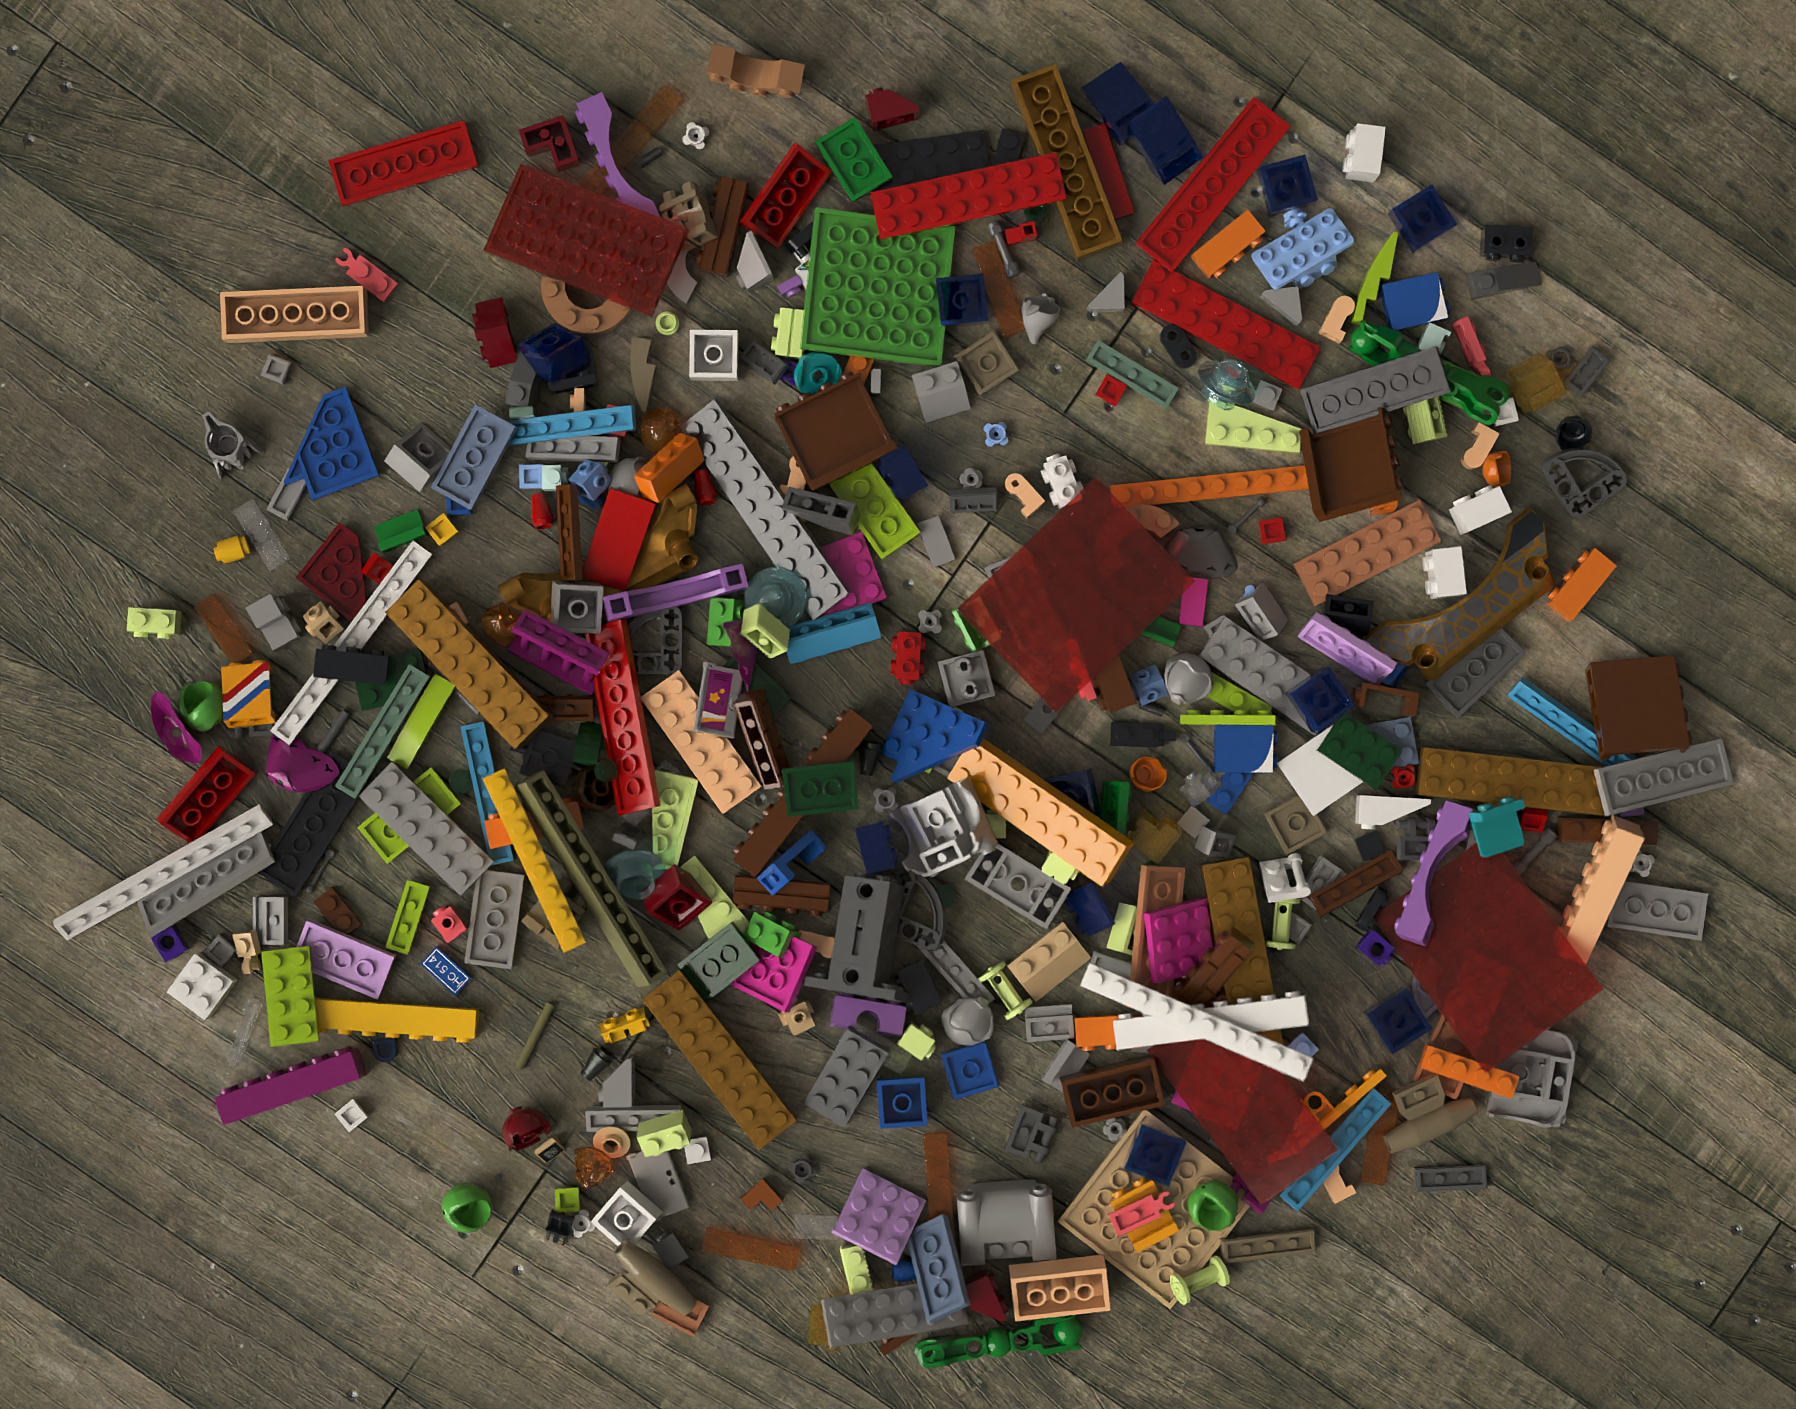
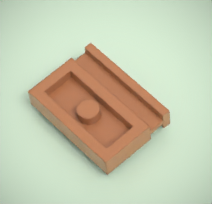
M694 1297L696 1305L687 1315H682L658 1300L651 1315L694 1337L709 1308V1304Z

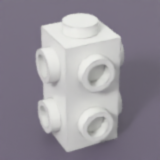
M1059 453L1046 458L1047 462L1043 464L1044 469L1041 470V475L1045 484L1049 483L1052 492H1049V496L1053 506L1058 505L1060 510L1083 500L1082 495L1085 492L1081 482H1076L1073 473H1076L1073 460H1068L1066 455L1060 457Z

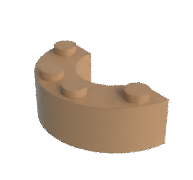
M712 44L707 75L710 77V81L729 85V90L735 92H743L744 89L752 91V95L758 97H766V94H775L784 98H793L794 94L800 93L805 64L783 59L778 61L756 59L740 54L736 49Z
M543 276L541 278V294L548 312L562 328L579 336L597 337L613 332L627 321L636 305L637 299L635 295L611 291L608 300L601 306L594 309H582L570 301L568 285L565 281Z
M1133 505L1115 512L1104 522L1094 540L1093 563L1101 582L1122 567L1118 548L1125 535L1133 531H1145L1153 534L1159 540L1180 523L1165 510L1151 505Z

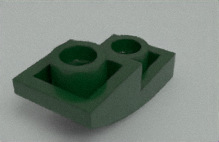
M580 723L573 762L583 765H597L603 738L602 725Z

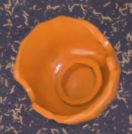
M1507 451L1492 452L1483 463L1482 474L1486 482L1492 485V487H1504L1511 481V460Z
M1144 756L1136 759L1130 766L1129 778L1138 790L1151 792L1158 790L1166 782L1167 769L1161 765L1159 759Z

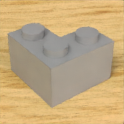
M269 594L246 607L256 628L262 630L273 651H279L302 638L299 633L302 629L295 618L291 619L288 614L290 607L284 598L281 599L279 596Z

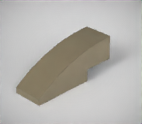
M632 336L630 349L632 384L641 411L648 414L657 371L656 365L648 364L652 341Z

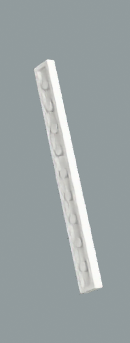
M415 541L410 543L335 643L336 651L346 652V647L360 648V651L363 649L387 617L385 612L405 593L432 557L431 553ZM312 674L270 731L288 745H291L339 680L313 677Z
M259 804L54 919V927L66 940H69L273 825L272 820Z
M1089 963L1080 986L1302 1081L1305 1080L1313 1058L1094 964Z

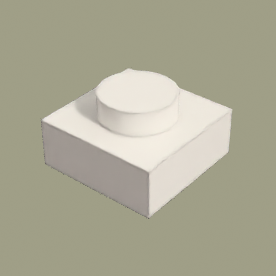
M1509 398L1506 403L1499 406L1500 415L1494 423V427L1519 421L1513 398Z
M354 1098L334 1114L348 1132H351L369 1117Z
M707 1136L690 1139V1144L684 1147L687 1164L711 1160Z

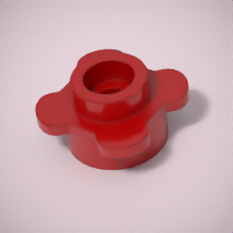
M1411 764L1406 765V767L1394 766L1391 773L1394 776L1392 785L1394 788H1408L1415 784L1413 775L1415 768Z

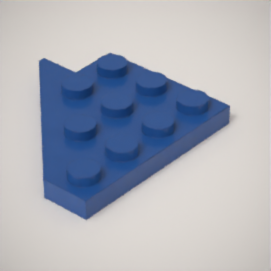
M347 387L323 395L284 480V484L287 486L304 479L313 501L380 476Z
M910 689L882 748V755L898 761L890 780L899 783L980 746L989 724Z

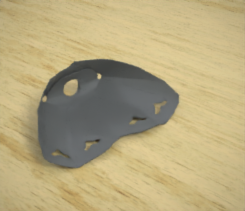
M1208 526L1180 529L1160 552V555L1170 560L1169 567L1171 569L1161 567L1159 572L1170 577H1185L1198 573L1206 577L1221 578L1232 574L1238 568L1236 558L1226 540L1218 530ZM1227 563H1229L1230 565H1232V567H1228V568L1225 570V568H1226V566H1227ZM1181 565H1184L1185 567L1188 568V569H1183V568H1182L1181 570H1178V569L1181 567ZM1213 565V567H1214V569H1216V571H1214L1213 569L1207 570V568H1209V567H1211V566Z

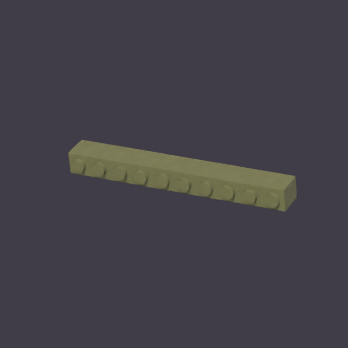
M544 770L533 773L516 784L514 788L636 986L651 985L665 975L667 970Z

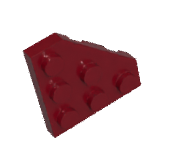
M339 522L295 577L351 622L367 602L364 574L360 572L363 568L360 537Z

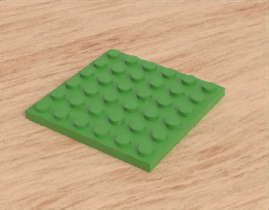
M816 207L814 209L800 349L940 367L942 363L955 226H944L880 240L875 215Z

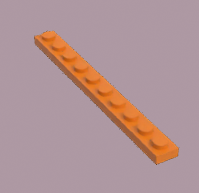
M1304 465L1110 485L1112 510L1133 505L1153 506L1308 490L1309 487Z

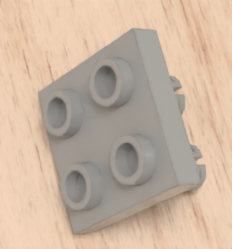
M984 650L938 662L950 707L995 696Z

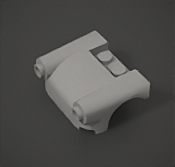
M969 776L889 813L891 818L895 819L903 827L908 838L909 852L907 857L901 862L907 872L912 871L917 875H922V877L929 876L932 878L940 874L942 870L961 863L976 853L981 852L982 855H986L996 849L994 845L998 843Z
M1501 1021L1497 1043L1499 1048L1495 1067L1515 1073L1520 1077L1512 1099L1489 1091L1486 1115L1494 1118L1526 1122L1544 1128H1558L1566 1120V1109L1573 1075L1575 1053L1578 1048V1039H1575L1574 1034Z
M1036 1180L985 1182L972 1184L970 1188L962 1190L957 1195L961 1266L985 1265V1260L1031 1256L1033 1261L1057 1259L1052 1189L1047 1187V1185L1036 1183Z

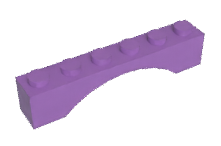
M600 92L577 103L578 110L574 112L580 124L585 122L589 130L585 132L590 146L596 145L599 153L595 154V157L600 167L605 166L609 173L605 178L610 189L616 188L619 197L615 199L620 210H626L629 216L625 221L631 233L636 231L637 235H640L662 225L663 221L654 202L634 190L624 180L615 166L609 141L613 115L603 93Z
M742 563L663 585L603 597V605L609 623L743 591L748 588V583Z
M1447 800L1444 806L1439 808L1437 825L1429 833V846L1427 850L1422 852L1420 857L1421 866L1419 872H1415L1412 878L1411 885L1413 887L1411 893L1405 896L1403 902L1404 911L1402 916H1398L1395 922V933L1400 938L1427 947L1435 926L1429 901L1433 876L1446 854L1459 842L1469 837L1472 824L1468 813L1474 811L1473 809Z

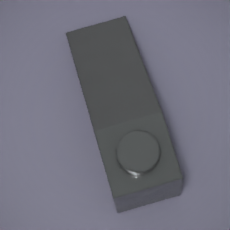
M1536 262L1492 268L1471 273L1466 277L1471 300L1541 285Z
M525 336L509 380L505 404L520 407L532 406L536 410L548 350V339Z
M788 487L781 507L786 512L829 530L849 535L854 534L860 517L856 503Z

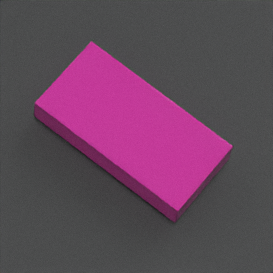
M1184 577L1178 624L1203 626L1208 579Z

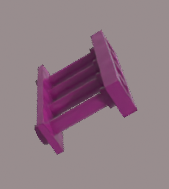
M524 609L513 627L512 632L516 633L517 636L509 647L508 652L592 695L595 691L593 674L598 676L609 657V652Z

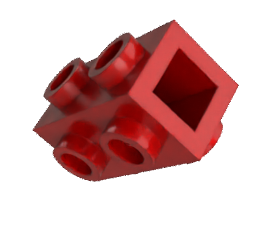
M898 631L897 637H892V651H896V660H891V674H895V680H900L902 685H914V681H919V676H924V662H920V652H925L926 638H921V633Z

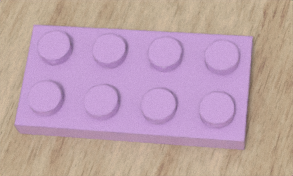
M1317 612L1305 624L1297 636L1374 685H1379L1394 670L1397 664L1388 654L1376 650L1369 642L1360 640L1352 635L1348 629L1336 625L1330 618Z
M311 919L306 920L296 946H310L313 973L377 1000L381 996L396 957L393 953Z

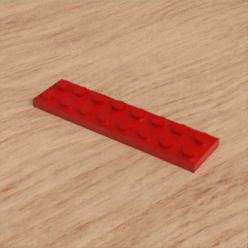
M1253 97L1136 241L1135 245L1172 273L1287 132L1290 125L1257 98Z
M1057 152L870 192L880 240L1066 200Z
M1154 260L1131 301L1133 305L1172 325H1177L1183 331L1296 390H1299L1321 348L1175 271L1171 273Z
M620 619L602 624L601 634L585 633L587 642L609 652V657L598 676L593 674L618 816L661 806L627 620Z

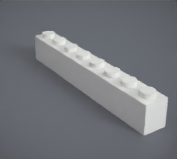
M1299 991L1285 993V998L1277 999L1275 994L1261 996L1262 1001L1252 1002L1251 997L1237 999L1238 1004L1228 1005V1001L1213 1002L1214 1007L1204 1008V1004L1190 1005L1251 1032L1310 1024L1306 995H1300ZM1143 1012L1140 1017H1133V1013L1118 1015V1020L1113 1021L1117 1050L1203 1039Z

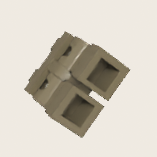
M692 181L682 185L684 194L680 196L675 190L663 193L664 203L659 205L660 212H662V221L667 233V239H665L666 247L678 255L697 247L696 244L702 245L718 238L714 222L710 218L707 197L700 193L697 184Z
M563 876L557 882L578 924L587 911V904L580 893L574 899L567 895L573 883ZM538 900L521 922L536 934H540L544 929L545 932L541 937L558 950L561 946Z

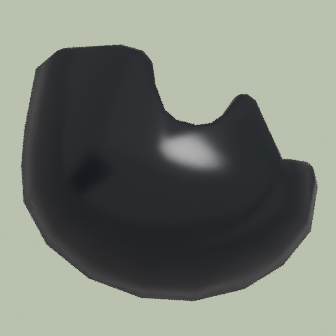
M1574 415L1565 417L1560 421L1556 428V443L1561 450L1584 448L1586 444L1590 443L1592 427L1588 420Z

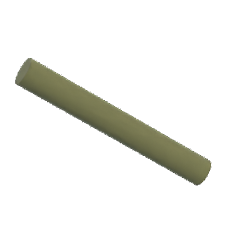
M546 1002L515 1064L516 1067L524 1069L555 1005Z

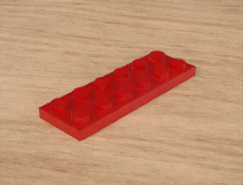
M464 120L328 160L342 207L479 167Z

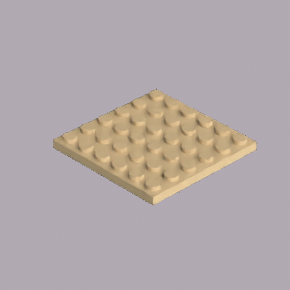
M1144 1110L1132 1122L1124 1135L1061 1214L1057 1222L1098 1254L1104 1255L1107 1261L1171 1309L1177 1302V1298L1170 1285V1276L1177 1273L1184 1278L1201 1270L1220 1246V1238L1227 1237L1250 1206L1241 1200L1246 1192L1240 1188L1237 1193V1216L1230 1227H1226L1222 1231H1208L1197 1225L1189 1214L1187 1206L1189 1194L1196 1186L1208 1180L1224 1182L1230 1187L1233 1176L1148 1110ZM1145 1176L1147 1179L1150 1177L1153 1179L1159 1193L1165 1190L1169 1191V1195L1165 1196L1163 1201L1165 1204L1174 1202L1175 1206L1168 1211L1179 1231L1137 1253L1127 1233L1118 1237L1108 1216V1213L1114 1211L1109 1199L1113 1197L1112 1193L1123 1187L1127 1190L1134 1186V1181Z

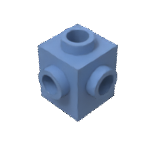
M587 459L579 465L575 473L568 479L571 484H577L580 496L595 500L603 493L612 481L604 464Z
M1155 664L1129 675L1134 697L1138 698L1142 706L1168 695L1163 678Z

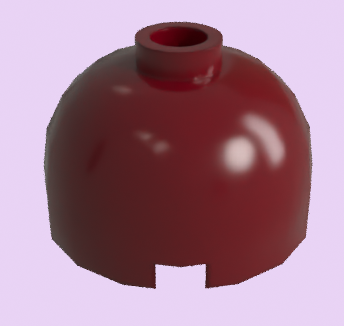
M521 1106L509 1112V1116L502 1126V1134L509 1151H512L513 1147H515L516 1151L528 1148L540 1141L538 1136L543 1132L547 1136L551 1131V1126L541 1111L530 1107L522 1108Z

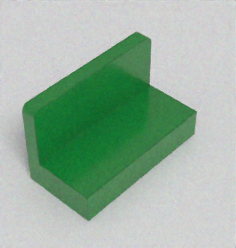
M418 510L374 526L379 539L378 545L383 553L428 536Z
M1136 609L1128 632L1174 648L1182 625Z

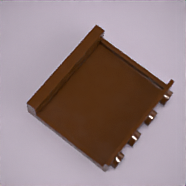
M851 371L841 376V381L834 385L828 382L818 388L819 392L813 395L808 392L797 398L799 402L791 406L789 403H786L776 408L777 413L774 414L773 418L811 492H815L896 452L898 449L894 440H891L860 378V372L853 374Z
M1378 407V416L1313 435L1308 428L1299 430L1312 510L1319 522L1402 499L1401 490L1404 489L1401 475L1397 473V469H1400V462L1398 456L1394 455L1393 449L1396 448V441L1393 434L1390 435L1389 430L1393 428L1392 420L1389 414L1385 415L1381 407Z
M1674 655L1589 663L1585 669L1600 760L1610 759L1612 755L1677 749H1680V753H1684L1692 743L1691 732L1687 731L1688 713L1687 709L1683 708L1684 690L1682 685H1679L1680 667L1678 663H1675Z

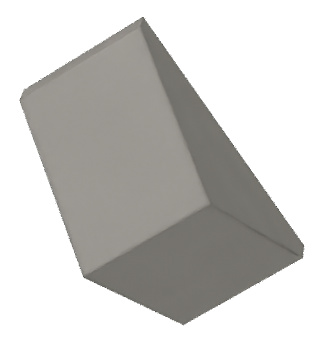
M1120 272L1086 309L1089 312H1123L1125 309L1124 275Z
M1298 286L1265 290L1261 294L1260 298L1295 326L1301 322L1302 314Z
M1202 825L1195 848L1207 855L1229 858L1236 835Z

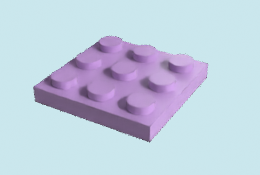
M862 1169L832 1233L896 1265L926 1200Z

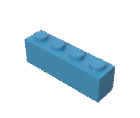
M871 602L788 626L790 635L788 636L789 646L786 652L790 664H794L881 638Z

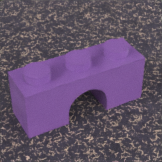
M840 993V996L836 995L833 999L830 1027L847 1029L848 1026L855 1028L858 1015L868 1013L877 1021L876 1034L900 1038L903 1034L906 1007L901 1006V1002L887 1000L886 1004L877 1002L878 999L865 996L861 1000L855 999L853 994Z

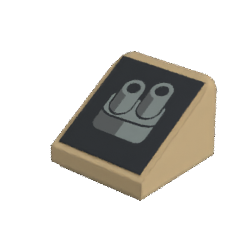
M553 1136L537 1147L534 1153L545 1163H548L561 1154L565 1148L558 1138Z

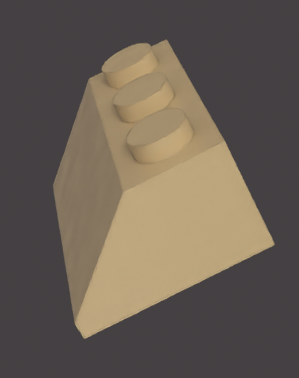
M1060 921L1006 966L1033 1000L1037 1002L1091 959V957L1064 922Z

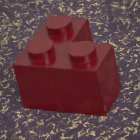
M564 115L518 130L528 157L551 151L558 172L581 165Z
M503 297L475 303L476 313L472 314L475 324L474 331L477 342L482 341L483 346H480L483 360H488L490 368L515 363L517 361L516 346L510 330L509 317Z

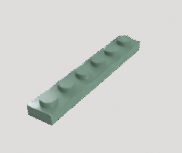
M411 664L408 665L335 787L357 799L431 676Z

